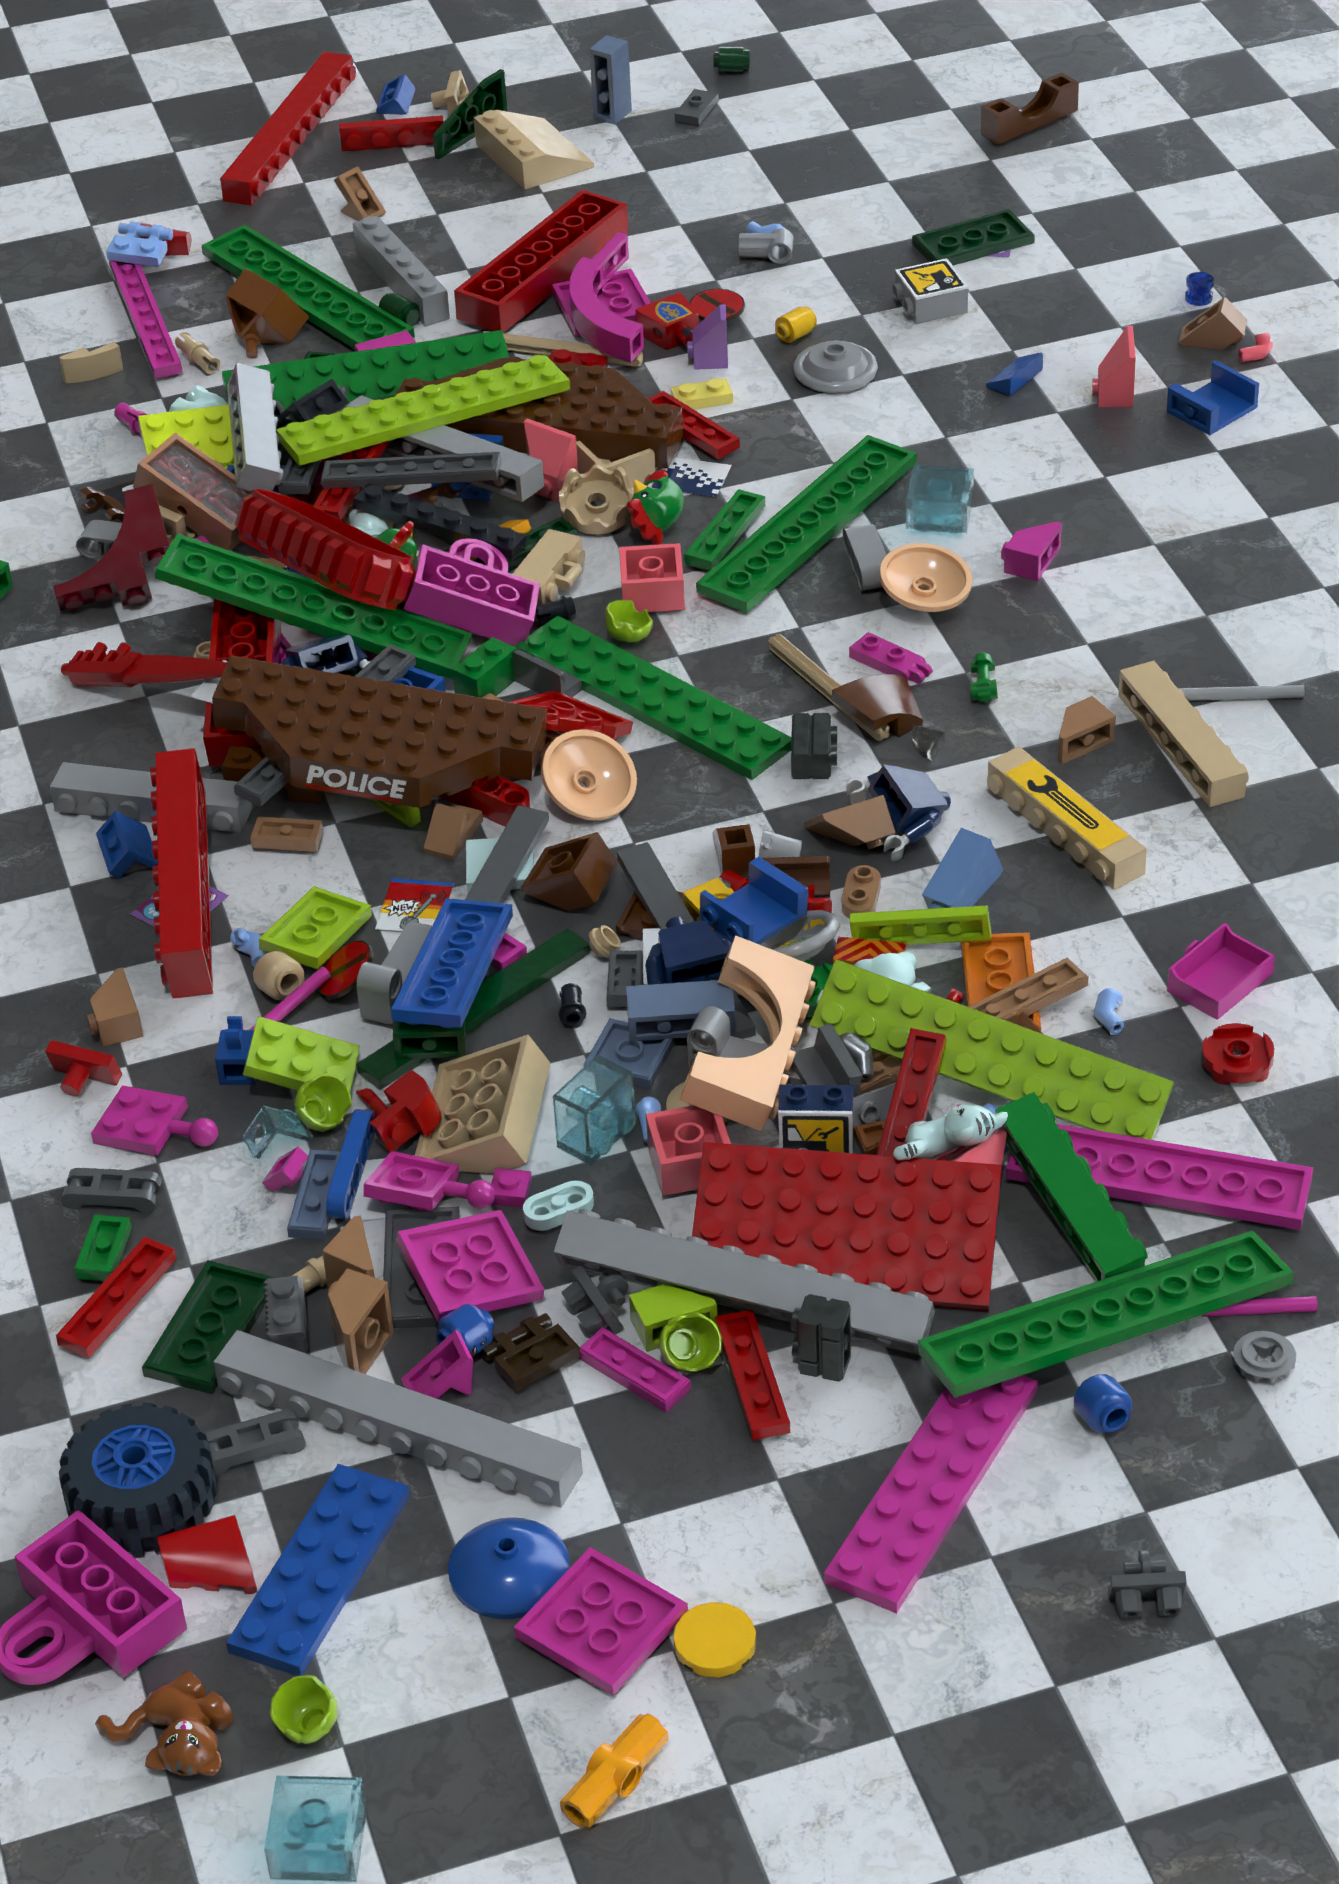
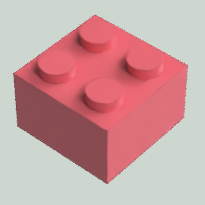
M680 543L619 547L622 600L633 601L638 612H643L644 609H647L648 612L685 610Z
M694 1105L646 1114L647 1144L662 1196L697 1190L703 1143L731 1144L722 1116Z

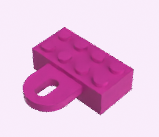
M460 539L451 545L448 553L422 544L413 566L416 574L408 598L405 600L404 610L472 632L475 635L488 638L494 637L512 646L526 641L535 618L540 583L508 573V562L505 556L497 548L481 540ZM470 557L480 558L485 565L471 561Z
M77 1510L14 1556L21 1585L36 1600L12 1616L0 1628V1670L6 1677L17 1683L38 1685L59 1678L92 1652H95L124 1678L187 1630L181 1598L87 1516ZM43 1636L54 1638L29 1658L17 1657L19 1652L38 1638Z

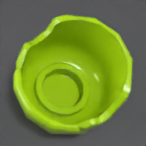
M631 600L613 601L608 603L605 609L606 630L611 637L618 641L627 643L638 642L646 638L653 627V620L648 615L647 609H644L643 612H638L635 609L634 602Z
M328 1073L316 1075L306 1081L299 1088L294 1101L298 1119L308 1128L321 1132L334 1129L337 1125L341 1124L344 1121L343 1118L347 1110L352 1105L348 1086L338 1076Z
M699 1313L684 1314L672 1318L660 1333L659 1350L665 1362L680 1372H696L706 1369L714 1363L721 1353L722 1336L716 1323Z
M312 1675L294 1676L280 1685L272 1697L270 1717L280 1732L289 1740L298 1744L314 1743L328 1734L338 1718L337 1700L331 1690L317 1677Z

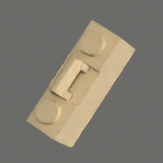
M548 529L514 571L513 575L540 583L537 605L555 601L558 589L569 590L582 574V565L585 560V551L582 550V537Z

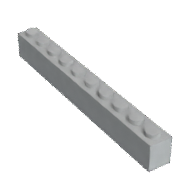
M580 1209L578 1213L567 1210L554 1249L557 1261L561 1265L576 1268L581 1264L585 1271L600 1275L604 1273L609 1274V1276L621 1275L628 1282L648 1287L667 1284L713 1298L719 1305L742 1311L753 1309L754 1314L790 1323L794 1309L796 1307L801 1308L804 1298L808 1294L826 1297L828 1301L831 1298L848 1301L849 1305H851V1338L920 1355L918 1353V1340L929 1336L935 1315L933 1301H929L927 1296L918 1292L907 1291L905 1295L891 1291L889 1286L882 1283L870 1282L869 1285L854 1282V1279L846 1274L833 1273L832 1276L817 1273L818 1270L806 1264H796L793 1267L781 1264L778 1258L770 1255L761 1254L757 1258L745 1255L743 1250L734 1246L724 1245L722 1249L709 1246L707 1241L698 1237L688 1236L686 1240L672 1237V1233L662 1228L652 1227L648 1231L636 1228V1224L626 1219L616 1218L614 1222L600 1219L601 1216L585 1209Z
M236 1330L214 1360L218 1388L230 1394H238L253 1399L264 1406H273L281 1410H293L298 1418L304 1417L324 1424L330 1429H338L358 1436L364 1441H372L392 1448L398 1453L421 1458L432 1465L458 1471L469 1478H478L495 1484L503 1490H512L532 1497L540 1503H549L562 1508L583 1474L581 1448L239 1330Z

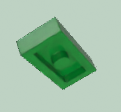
M94 1214L74 1268L77 1279L105 1281L118 1267L132 1230L130 1217Z

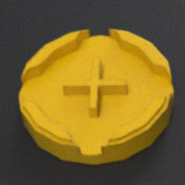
M709 1602L693 1607L679 1619L675 1625L674 1649L678 1660L684 1666L686 1664L688 1667L693 1668V1673L703 1677L719 1678L735 1674L742 1669V1664L747 1662L748 1659L749 1661L755 1654L756 1630L752 1619L742 1609L728 1603Z

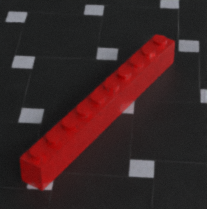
M325 51L221 176L223 202L252 206L262 196L264 190L273 182L288 160L294 156L296 150L304 143L308 135L314 131L316 125L325 117V114L335 104L341 94L345 92L349 84L354 81L356 67L353 66L352 55Z

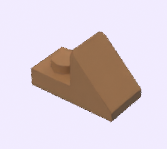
M358 166L334 179V182L348 203L340 210L343 214L356 221H360L368 216L379 217L386 213Z
M454 803L451 806L436 804L424 845V853L454 861L466 845V840H470L483 822L482 811Z

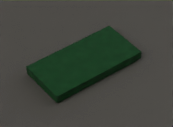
M1010 209L912 236V245L929 262L947 258L953 266L1035 243V234Z
M207 1260L143 1364V1376L213 1394L218 1386L214 1360L236 1330L249 1334L265 1307L264 1281L276 1277Z

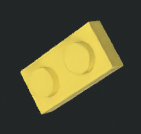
M713 378L705 382L684 383L680 386L670 387L671 396L692 409L733 403V392L726 378Z

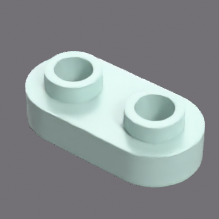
M569 1181L529 1197L523 1204L524 1222L529 1228L538 1231L549 1230L562 1225L567 1210L578 1213L580 1209L589 1211L593 1209V1190L589 1184L583 1181Z

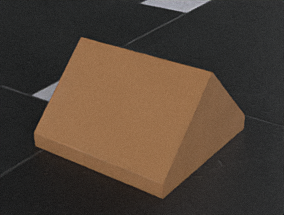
M361 1215L355 1216L322 1250L328 1291L332 1283L338 1281L347 1268L375 1278Z

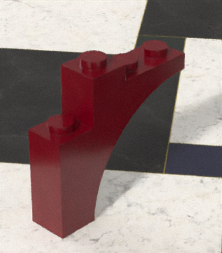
M153 484L123 491L125 496L124 518L117 538L111 548L86 572L67 582L53 586L60 611L66 609L75 610L93 602H106L117 596H120L122 606L129 604L138 605L145 600L152 599L144 567L158 566L170 546Z

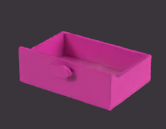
M1224 923L1202 942L1195 940L1185 949V955L1168 969L1167 992L1218 1020L1273 974L1275 955L1233 933L1228 924Z

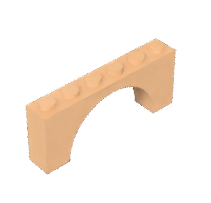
M735 935L725 958L718 983L742 995L758 1010L768 1027L771 1046L758 1054L742 1058L716 1057L698 1051L687 1075L679 1100L762 1131L767 1118L774 1120L779 1107V1098H776V1095H779V1085H786L789 1077L783 1071H789L796 1053L790 1050V1047H796L803 1029L798 1027L797 1024H803L809 1009V1005L804 1003V1000L809 1002L816 982L811 980L814 966Z

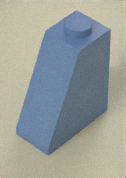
M962 827L960 828L922 893L928 909L973 906L992 886L1004 870L991 839Z

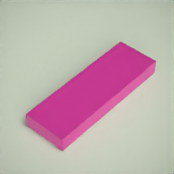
M604 1327L599 1329L580 1347V1357L578 1359L664 1412H668L691 1390V1380Z

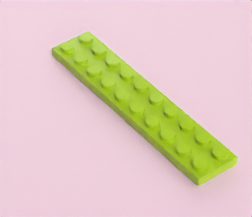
M535 355L528 360L506 363L503 367L481 370L474 375L466 377H455L448 382L438 385H427L420 390L401 392L394 397L372 400L369 404L358 407H347L337 413L318 415L314 419L300 423L293 422L286 427L276 429L279 442L297 464L301 466L570 390V379L546 355Z
M837 959L834 962L810 1022L811 1028L816 1030L820 1026L832 1024L839 1037L843 1033H854L870 1044L872 1050L901 1061L910 1028L944 1034L947 1041L938 1071L939 1075L1010 1101H1015L1035 1092L1042 1104L1045 1102L1049 1104L1056 1118L1091 1130L1153 1140L1174 1086V1081Z

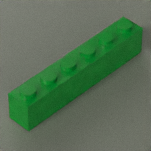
M1032 1092L995 1109V1114L1000 1112H1007L1008 1114L1006 1122L1002 1125L1007 1132L1005 1145L1095 1281L1097 1282L1145 1266V1260L1148 1258L1145 1246L1139 1238L1134 1239L1132 1237L1123 1213L1119 1210L1115 1212L1110 1204V1198L1102 1183L1097 1184L1094 1181L1087 1160L1083 1156L1078 1157L1073 1149V1142L1065 1129L1060 1130L1055 1123V1116L1049 1104L1046 1102L1042 1104L1036 1093Z

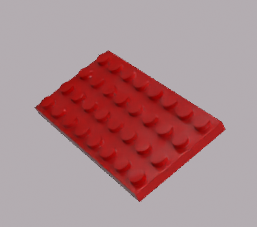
M704 1142L692 1236L707 1241L709 1246L721 1249L724 1245L734 1246L743 1250L745 1255L757 1258L761 1254L770 1255L778 1258L781 1264L793 1267L796 1264H806L818 1270L817 1273L832 1276L833 1273L846 1274L852 1277L854 1282L869 1285L870 1282L882 1283L889 1286L891 1291L905 1295L907 1291L918 1292L927 1296L929 1301H933L934 1307L989 1311L1002 1166L997 1164L919 1158L899 1161L893 1156Z

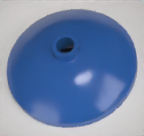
M516 1517L495 1519L476 1526L457 1542L449 1558V1582L457 1599L473 1612L495 1619L521 1618L570 1568L569 1555L562 1539L544 1524Z

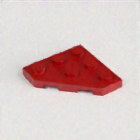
M555 690L509 702L547 709V730H554L562 734L573 730H592L617 740L618 737L631 734L632 721Z

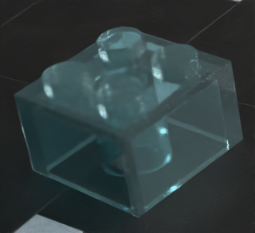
M914 465L906 499V529L920 532L936 531L950 534H967L973 503L974 469Z
M597 1055L553 1095L557 1148L592 1165L602 1155H606L624 1134H628L636 1124L632 1071Z
M276 1775L264 1847L270 1879L357 1882L367 1812L362 1778Z

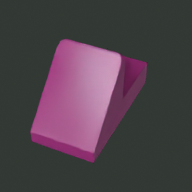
M456 1330L453 1331L401 1378L404 1387L436 1399L443 1395L450 1387L470 1395L473 1359L461 1333Z

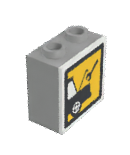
M947 258L895 270V284L892 285L894 299L901 303L905 314L909 315L915 324L968 313V285Z

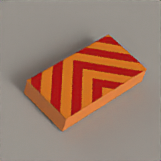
M838 937L833 965L836 959L854 965L860 960L873 959L883 953L897 954L906 951V943Z

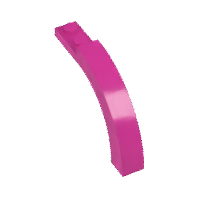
M618 232L592 259L582 257L576 264L570 277V308L573 323L587 342L608 355L631 363L644 349L643 324L616 315L608 310L596 297L602 286L629 259L628 234Z

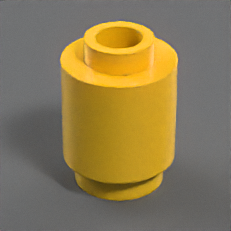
M797 307L776 319V335L784 342L792 343L812 332L817 324L816 315L809 307Z

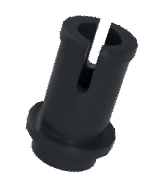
M563 595L560 596V600L537 605L536 613L538 612L536 617L540 625L549 622L556 616L566 617L567 620L571 619V616L576 614L572 597L566 598Z
M568 983L563 985L561 991H559L561 1007L558 1014L560 1020L565 1025L575 1027L583 1022L587 1012L582 1004L581 987L574 983Z

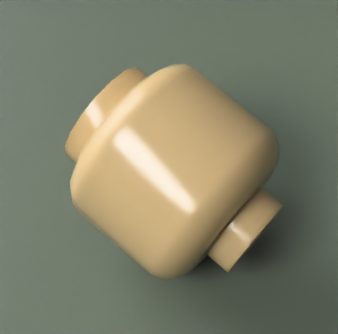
M272 951L263 955L255 964L253 971L254 982L258 989L274 1000L283 1001L297 989L305 979L304 970L300 963L284 952Z

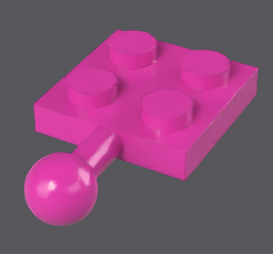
M122 1085L92 1130L91 1137L93 1144L158 1156L171 1134L190 1137L196 1145L206 1147L216 1141L218 1128L208 1118H200L193 1123L180 1121L188 1109L186 1097Z
M391 1151L365 1181L363 1197L377 1199L385 1204L397 1203L407 1205L419 1211H433L441 1199L448 1195L467 1199L473 1208L485 1209L494 1202L495 1190L485 1180H476L470 1185L456 1182L459 1178L458 1164Z

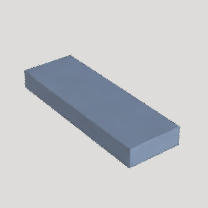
M309 1151V1157L306 1161L287 1227L288 1237L325 1240L331 1219L327 1217L326 1212L327 1194L340 1152Z

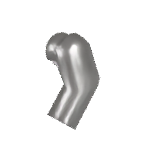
M854 1033L841 1034L840 1039L862 1073V1080L873 1078V1058L870 1044Z

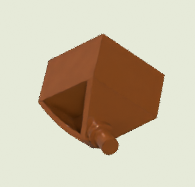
M246 268L226 294L233 326L238 337L243 340V345L246 346V356L248 358L257 357V346L260 343L290 344L309 318L281 288Z

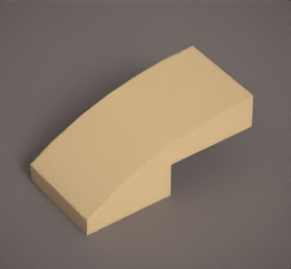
M115 342L90 352L83 347L59 357L65 383L94 380L123 371L120 346Z

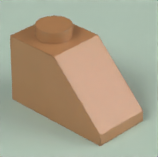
M1224 297L1182 327L1179 343L1187 347L1223 350L1230 344L1236 345L1243 339L1247 319Z
M1093 696L1066 707L1059 734L1058 761L1064 764L1114 742L1116 715Z
M123 967L118 968L90 999L92 1014L86 1015L91 1035L98 1034L102 1047L143 1037L139 1011Z

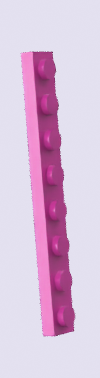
M109 260L110 268L154 377L168 378L174 374L183 373L181 361L141 265Z

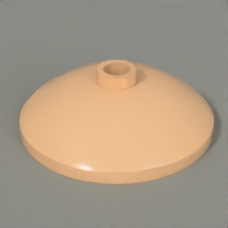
M912 543L895 548L884 557L879 572L881 585L891 598L907 608L921 612H940L954 608L968 597L972 587L971 570L960 556L944 547L927 543Z
M592 730L566 732L558 736L549 745L542 759L541 776L547 793L561 809L578 818L605 820L614 817L628 806L635 794L637 775L632 759L619 743L600 732ZM578 782L585 784L586 788L582 787Z

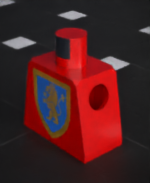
M681 292L635 309L636 322L643 324V338L659 347L670 350L682 344L687 346V341H693V329L699 324V315Z

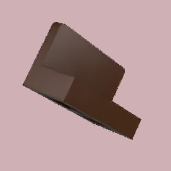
M830 856L762 858L802 885H814V897H830Z

